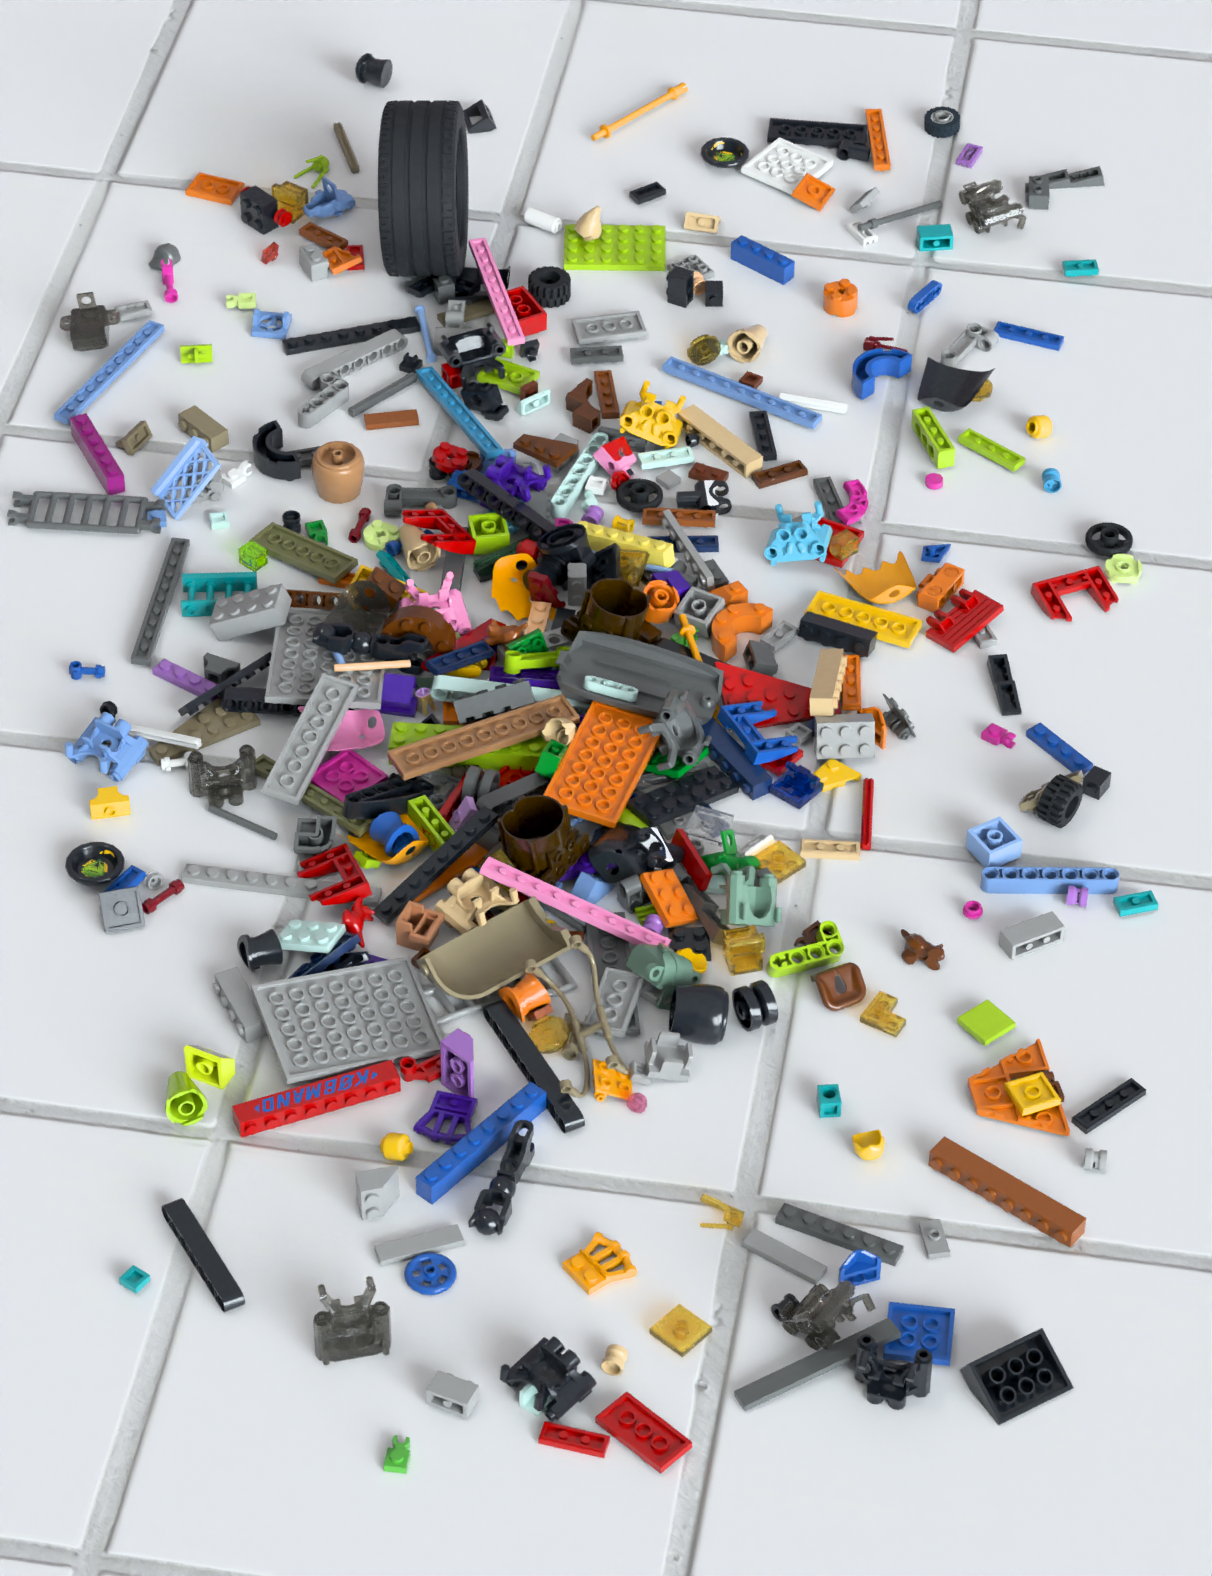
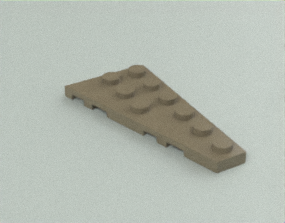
M221 696L173 731V733L200 738L202 746L199 749L159 741L149 749V755L160 766L161 759L164 757H170V760L180 758L186 752H195L261 725L260 719L255 713L225 711L221 705Z

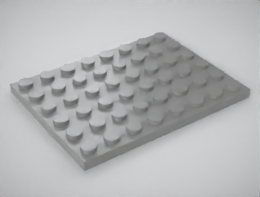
M290 607L285 624L276 626L265 703L306 705L324 673L359 685V690L349 708L381 710L385 669L334 672V664H337L331 651L312 642L313 630L318 623H345L353 625L355 633L365 631L373 637L374 633H381L383 624L391 613ZM352 649L347 655H342L346 663L383 661L372 656L369 657V653L359 655Z
M409 956L251 986V993L286 1084L348 1073L392 1060L394 1064L399 1063L404 1057L420 1059L441 1053L440 1041L443 1040V1037Z

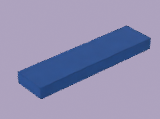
M998 321L994 328V331L1001 338L1056 351L1060 350L1064 342V336Z

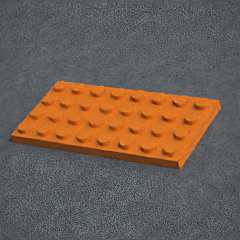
M593 700L543 796L554 798L562 806L567 805L568 813L615 828L661 738L660 735L652 737L650 732L640 735L638 728L654 723L653 719L655 718Z

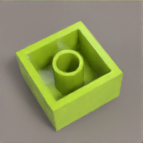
M498 513L468 515V533L476 540L473 556L510 552V535L505 518Z

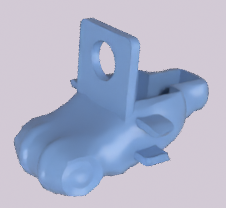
M322 177L324 191L319 189L314 192L316 195L312 197L311 202L303 206V212L310 218L314 216L318 218L333 215L339 216L343 214L344 209H352L355 206V200L345 190L337 189L334 183L326 177Z

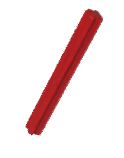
M865 778L863 780L860 844L862 850L871 849L874 780L872 778Z

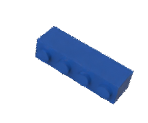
M743 235L731 242V260L782 285H785L794 278V260Z

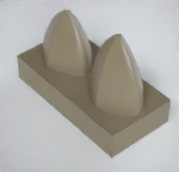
M140 421L126 436L118 440L116 445L125 449L127 455H134L153 436L147 422Z

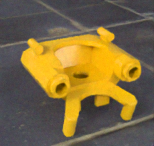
M645 380L639 393L641 401H629L624 407L620 417V433H624L627 430L631 434L660 446H665V449H670L678 442L683 428L682 422L676 419L674 414L681 411L686 397L681 395L677 404L669 400L666 401L665 406L654 402L657 395L647 392L650 382Z

